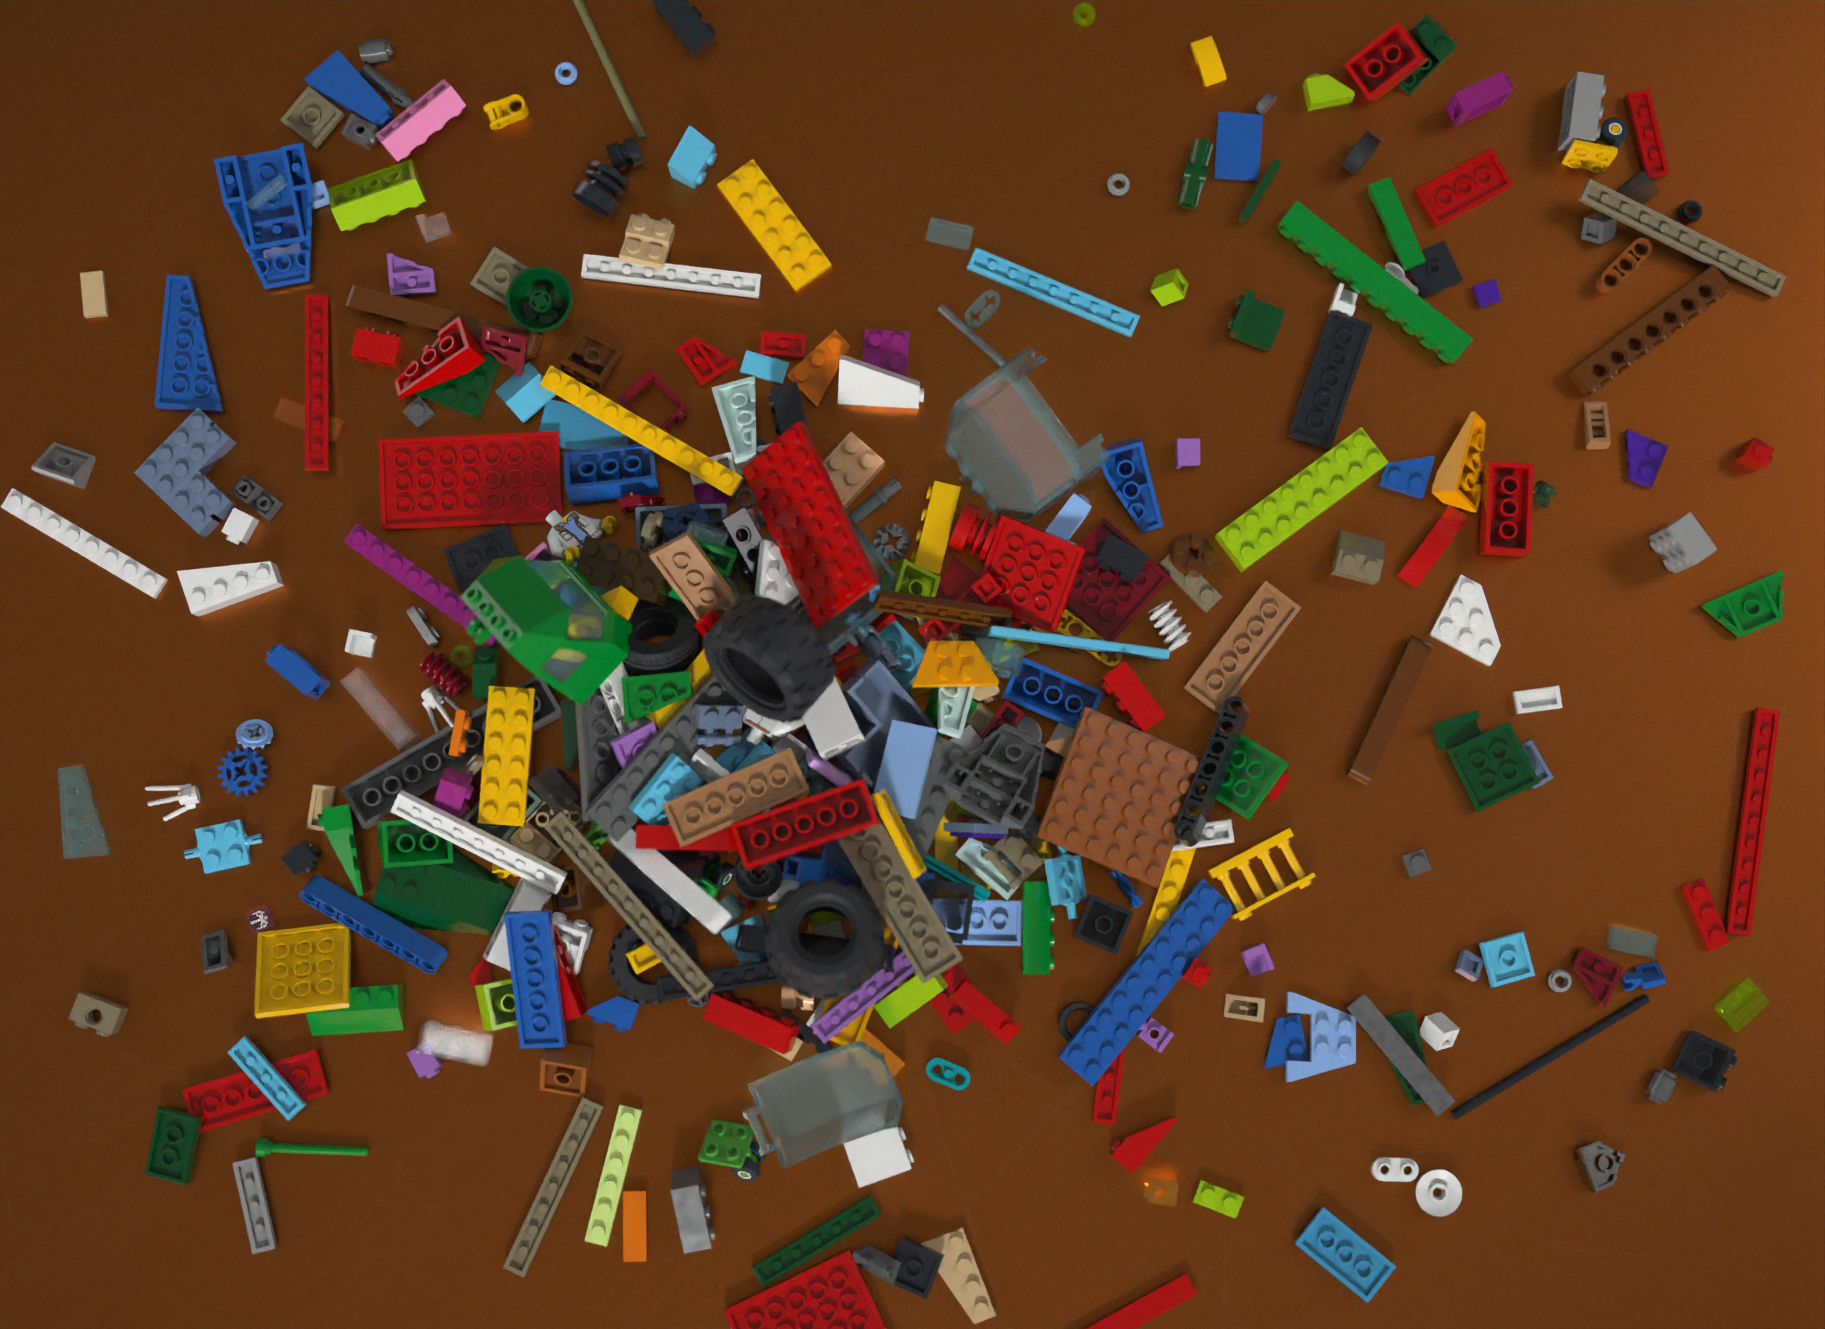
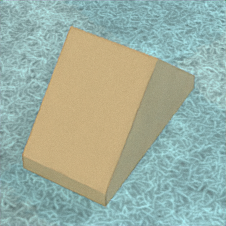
M1226 994L1224 1017L1263 1022L1265 999Z

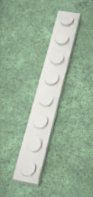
M584 254L581 271L582 278L759 298L762 278L761 274L665 263L663 270L622 261L616 257Z
M14 488L11 489L1 505V508L155 599L168 580Z
M403 790L398 794L392 807V813L556 895L568 874Z

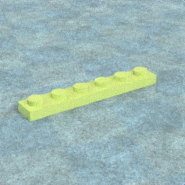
M619 1105L584 1240L586 1242L608 1246L642 1109Z

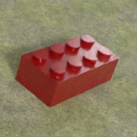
M1488 461L1483 465L1479 555L1525 557L1530 554L1534 464Z

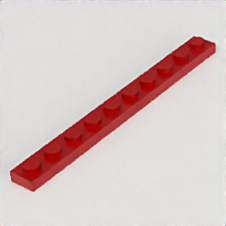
M1757 707L1754 712L1725 931L1728 933L1751 936L1781 712L1778 710Z

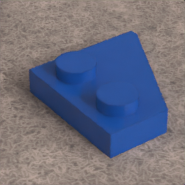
M1300 1014L1276 1018L1264 1067L1270 1068L1285 1065L1286 1061L1309 1060Z

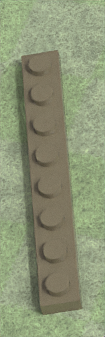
M582 1097L503 1268L521 1277H525L602 1113L603 1105Z

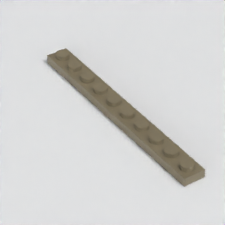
M1592 179L1586 181L1578 201L1709 266L1715 265L1719 271L1773 298L1778 296L1787 277Z
M562 811L544 826L696 1001L715 986Z

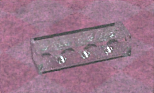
M357 667L340 681L399 751H406L421 738L418 732L364 669Z

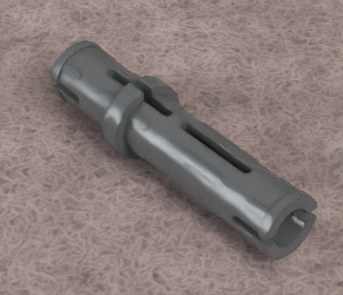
M366 64L361 69L360 75L391 98V102L395 105L399 104L406 110L416 102L406 94L405 89L402 87L398 88L369 64Z
M892 477L881 488L873 490L874 493L847 514L853 527L882 503L885 505L888 502L887 499L903 488L896 481L895 477Z

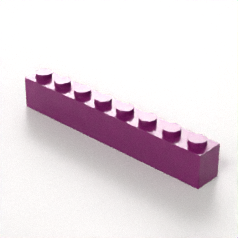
M357 523L343 541L466 628L473 619L478 618L461 599V596ZM492 634L486 640V643L490 646H497L499 641Z

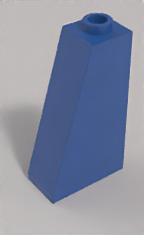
M338 50L305 78V81L313 90L357 117L376 125L378 129L389 124L395 115L387 103Z

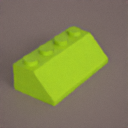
M412 159L328 188L331 211L341 231L353 230L366 222L372 223L383 216L395 215L403 209L414 208L426 202L424 191Z

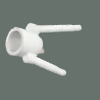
M436 685L427 688L421 694L424 700L422 704L427 710L435 732L437 733L440 730L432 709L438 708L450 727H453V721L442 706L444 700L455 710L463 709L445 695L444 690H439Z
M191 783L186 785L145 787L147 791L181 790L176 796L148 802V806L179 800L181 805H186L163 817L164 821L187 810L194 809L196 804L200 803L199 790L196 785L192 786Z

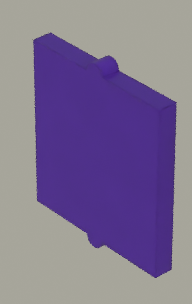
M950 832V836L1004 839V834Z

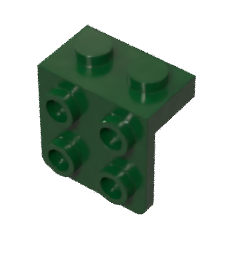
M1247 289L1244 295H1239L1235 305L1239 309L1236 316L1232 315L1227 327L1231 328L1228 336L1269 351L1273 346L1285 311L1255 299L1254 295L1256 292Z

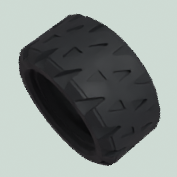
M747 594L739 597L704 636V654L717 680L741 704L771 720L790 723L800 720L831 685L835 677V665L831 653L819 633L796 611L772 598L756 594Z

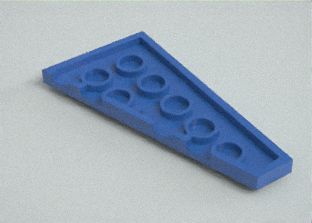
M167 275L154 407L158 409L195 411L198 407L204 412L224 413L192 278L190 276Z

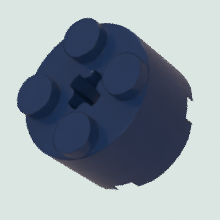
M692 502L688 505L670 507L665 510V516L662 521L665 543L687 531L692 536L694 533L711 539L707 513L700 508L698 503Z

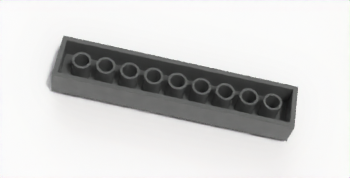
M536 675L516 686V688L536 689L533 733L566 714L550 685ZM487 704L469 714V717H472L470 730H466L465 739L468 740L466 753H462V758L449 755L453 727L449 725L341 788L361 826L364 829H370L377 825V821H383L394 815L391 810L401 790L421 799L438 789L446 768L459 772L473 755L477 754L483 757Z

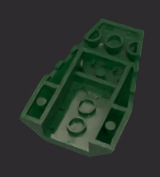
M453 847V863L383 868L374 891L372 906L414 929L493 935L516 887L504 879L497 878V875Z

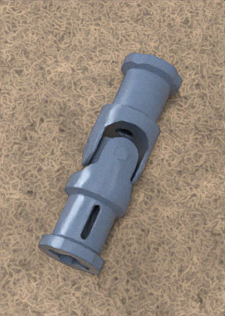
M862 612L852 615L846 625L855 631L859 642L870 652L873 660H880L891 674L896 672L902 664L901 661L895 659L890 652V647L884 644L882 637L876 629L867 623Z

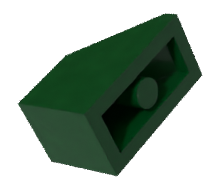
M475 646L472 683L473 699H488L489 686H498L501 659L499 648L496 646Z

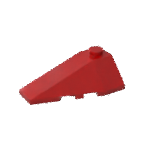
M460 316L443 327L437 333L439 337L431 346L427 344L422 349L424 354L417 361H411L394 380L398 397L404 398L466 374L485 361L479 342Z

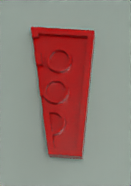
M953 555L935 597L955 600L976 583L980 576ZM1012 616L1007 627L1019 629L1022 620Z

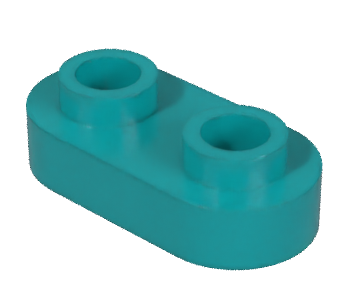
M939 1057L933 1058L927 1063L926 1073L928 1077L938 1083L955 1090H963L970 1083V1074L964 1067ZM935 1065H940L942 1067V1071L940 1073H935L933 1071V1067ZM956 1074H961L963 1076V1080L961 1082H956L954 1080V1076Z

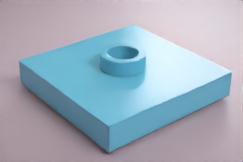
M1524 931L1479 942L1490 987H1497L1535 976Z

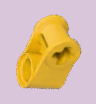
M516 94L490 102L483 107L484 112L489 116L490 128L492 130H498L523 120L529 113V107L524 99ZM522 104L520 110L512 111L514 105Z

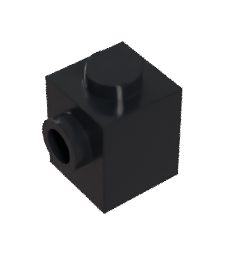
M301 841L281 857L294 876H301L304 872L307 874L318 867L317 862L321 860L318 855L320 851L313 842L309 843L308 841Z

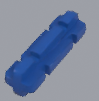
M1111 870L1110 875L1114 880H1117V885L1125 897L1130 899L1129 902L1132 907L1137 908L1143 903V899L1139 894L1137 895V890L1128 877H1125L1123 873L1116 870Z

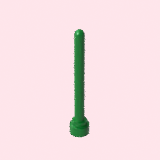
M258 1138L256 1142L257 1157H267L272 1152L366 1156L369 1153V1149L365 1146L273 1143L268 1138Z

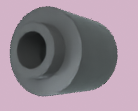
M386 37L364 41V44H359V53L363 62L375 63L391 59V55H394L392 42L388 41Z
M1660 1068L1658 1073H1654L1645 1091L1649 1094L1648 1099L1658 1104H1661L1662 1101L1667 1103L1676 1085L1675 1080L1677 1076Z

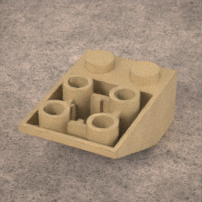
M557 787L526 820L525 827L520 826L510 837L511 843L517 848L552 865L563 853L564 849L544 826L561 811L579 831L582 830L588 821H583L581 807Z

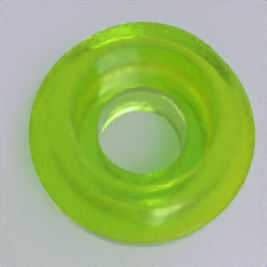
M1086 3L1078 5L1073 14L1074 20L1081 26L1090 25L1096 16L1095 9ZM1085 12L1088 14V17L1082 18L1080 14Z
M466 645L455 646L450 653L451 662L457 667H467L473 660L472 650ZM461 652H464L466 654V658L461 661L459 660L458 655Z

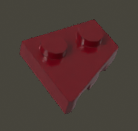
M485 323L480 347L493 354L502 364L506 363L516 371L514 374L521 377L523 375L529 334Z
M1584 947L1579 948L1571 965L1573 971L1601 1006L1606 1007L1624 967Z

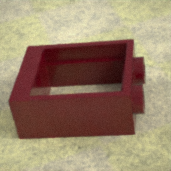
M649 368L617 400L622 407L641 417L630 405L654 383L679 408L659 427L669 434L671 432L670 428L675 423L680 424L687 417L686 413L689 410Z

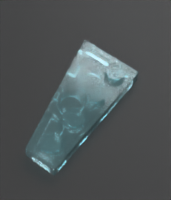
M84 767L58 768L63 858L73 859L112 855L105 839L104 828L101 827L97 807L94 805L91 796L92 791Z

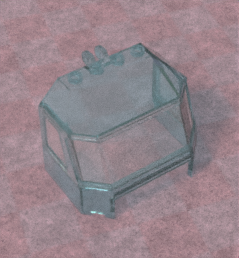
M1030 348L1002 365L955 402L949 413L945 437L946 452L951 458L957 460L959 463L958 467L963 474L960 479L962 482L969 479L973 482L968 489L970 493L976 492L981 494L986 500L987 508L992 513L995 512L998 516L1005 514L1025 522L1031 521L1096 476L1110 458L1108 450L1102 449L1101 442L1104 441L1102 433L1079 448L1025 375L1046 361V358L1043 356L1035 357V352Z

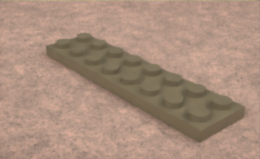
M879 819L881 825L838 839V842L924 984L962 961L963 957L917 880L912 878L896 845Z

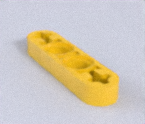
M1064 610L1062 619L1066 621L1067 617L1072 620L1067 623L1065 629L1061 628L1064 623L1060 621L1057 630L1063 635L1072 636L1069 633V626L1071 624H1078L1082 631L1080 635L1075 637H1095L1098 640L1107 641L1069 611ZM1083 649L1107 667L1117 666L1122 659V654H1116L1115 658L1117 661L1112 660L1109 663L1106 661L1108 657L1104 653L1100 657L1097 655L1099 651Z

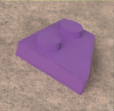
M387 253L391 295L402 297L437 293L435 271L433 269Z

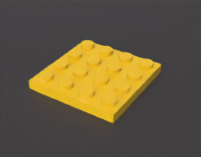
M341 923L258 932L254 1008L256 1018L350 1007L351 929Z

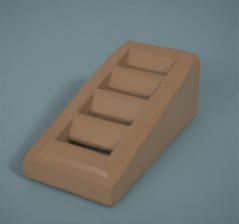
M1607 401L1584 402L1586 449H1608L1611 444ZM1602 410V413L1590 414V411ZM1591 420H1602V422H1591ZM1592 429H1602V431H1592Z

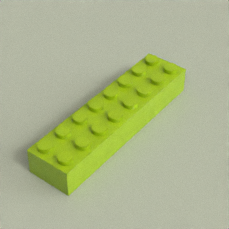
M1361 427L1215 535V539L1242 573L1384 468L1389 462Z

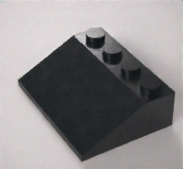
M616 849L608 864L655 918L673 927L688 924L691 914ZM657 850L697 886L700 885L707 859L685 850ZM598 889L597 894L605 897Z

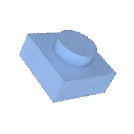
M324 180L313 183L312 210L330 204L328 189Z

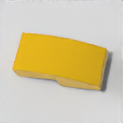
M1212 36L1191 42L1190 45L1195 63L1199 66L1204 86L1207 87L1227 80Z

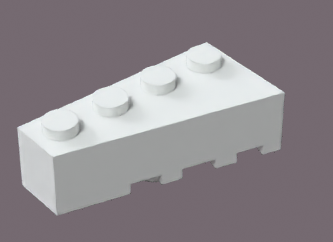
M271 561L177 571L191 614L196 616L205 615L284 586L277 564Z

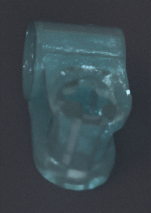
M731 892L722 899L719 905L732 918L717 934H721L747 908Z

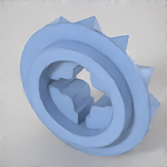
M259 719L245 721L236 730L237 742L242 744L244 749L247 747H251L253 750L255 747L264 748L265 744L271 743V738L273 737L271 725ZM259 733V737L254 736L253 738H251V735Z

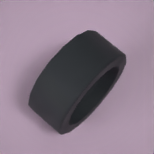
M1367 131L1344 159L1341 166L1353 175H1356L1380 145L1381 141Z
M1077 1001L1068 1004L1062 1009L1058 1018V1028L1066 1041H1069L1073 1036L1066 1026L1070 1013L1076 1010H1084L1091 1014L1095 1007L1086 1002Z

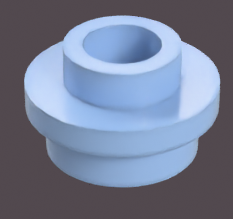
M563 62L556 67L555 77L559 83L569 85L576 80L577 70L573 64ZM565 71L570 72L568 77L562 76Z

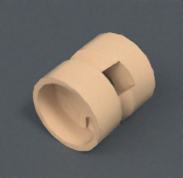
M782 983L781 1009L794 1010L796 1006H799L801 1010H814L815 997L809 999L798 995L797 991L787 988Z

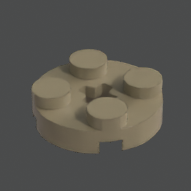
M653 510L655 514L650 513L646 518L641 531V536L645 537L644 544L639 543L640 551L650 553V551L662 545L664 537L662 524L663 517L665 516L664 512Z

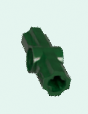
M1205 139L1194 140L1190 159L1185 167L1182 179L1184 182L1178 199V204L1184 208H1197L1201 189L1207 178L1208 162L1213 149V143Z

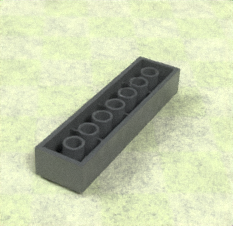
M937 735L916 819L900 816L923 862L952 798L941 785V782L951 766L956 761H960L970 751V749ZM862 884L860 890L863 892V895L876 906L865 885Z

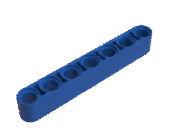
M314 875L299 893L300 898L308 905L426 973L435 974L448 956L447 951L439 944L318 875Z

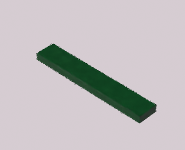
M869 1194L754 1264L751 1268L762 1287H765L878 1218L882 1213Z

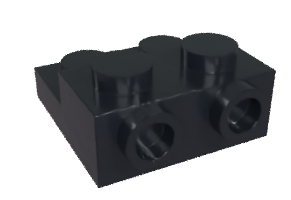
M1691 1029L1671 1071L1716 1093L1718 1089L1721 1091L1724 1089L1728 1078L1724 1077L1728 1068L1733 1070L1738 1057L1734 1056L1736 1053L1734 1049Z

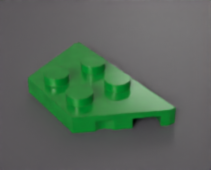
M1783 570L1778 571L1701 606L1738 638L1748 635L1783 619L1781 603L1783 601L1782 578L1784 577Z

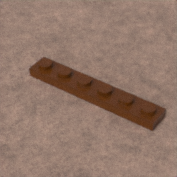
M879 589L873 602V610L983 627H990L992 625L1007 627L1012 617L1011 609L999 606H987L978 603Z

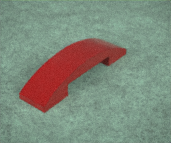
M1448 505L1428 535L1396 576L1415 589L1449 546L1468 517L1454 506Z
M988 572L955 600L985 605L1000 593L1002 588ZM930 619L918 631L928 643L929 641H940L961 623Z

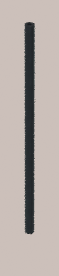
M1646 994L1642 995L1451 1111L1452 1116L1457 1120L1650 1002Z

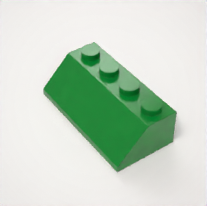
M1022 882L1021 973L1023 975L1050 974V969H1054V955H1050V946H1054V932H1050V923H1054L1055 911L1050 909L1048 882Z
M403 984L350 987V1007L306 1012L312 1036L405 1030Z

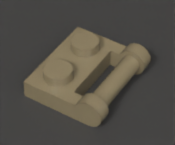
M1013 829L1004 836V839L999 840L983 855L985 860H989L1010 882L1009 886L1013 890L1044 863ZM999 850L1021 873L1018 877L996 855Z

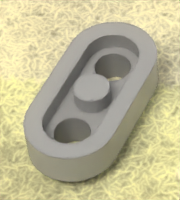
M414 605L407 609L408 616L426 643L431 648L438 644L437 638L440 635L433 625L429 627L425 621L428 617L421 607L416 608Z

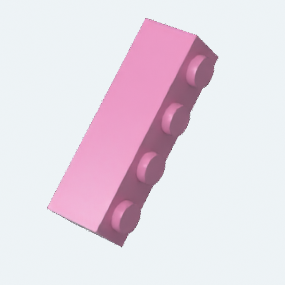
M443 79L376 133L375 136L398 162L400 159L406 158L417 145L423 144L434 131L443 128L445 122L450 118L459 115L466 104L453 87Z

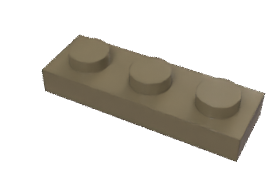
M1170 554L1159 564L1204 613L1222 598L1203 576L1191 577L1192 575L1188 573H1180L1173 566Z

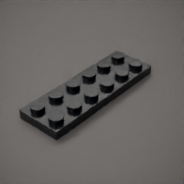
M1334 310L1329 311L1287 434L1288 437L1328 451L1331 449L1373 324Z

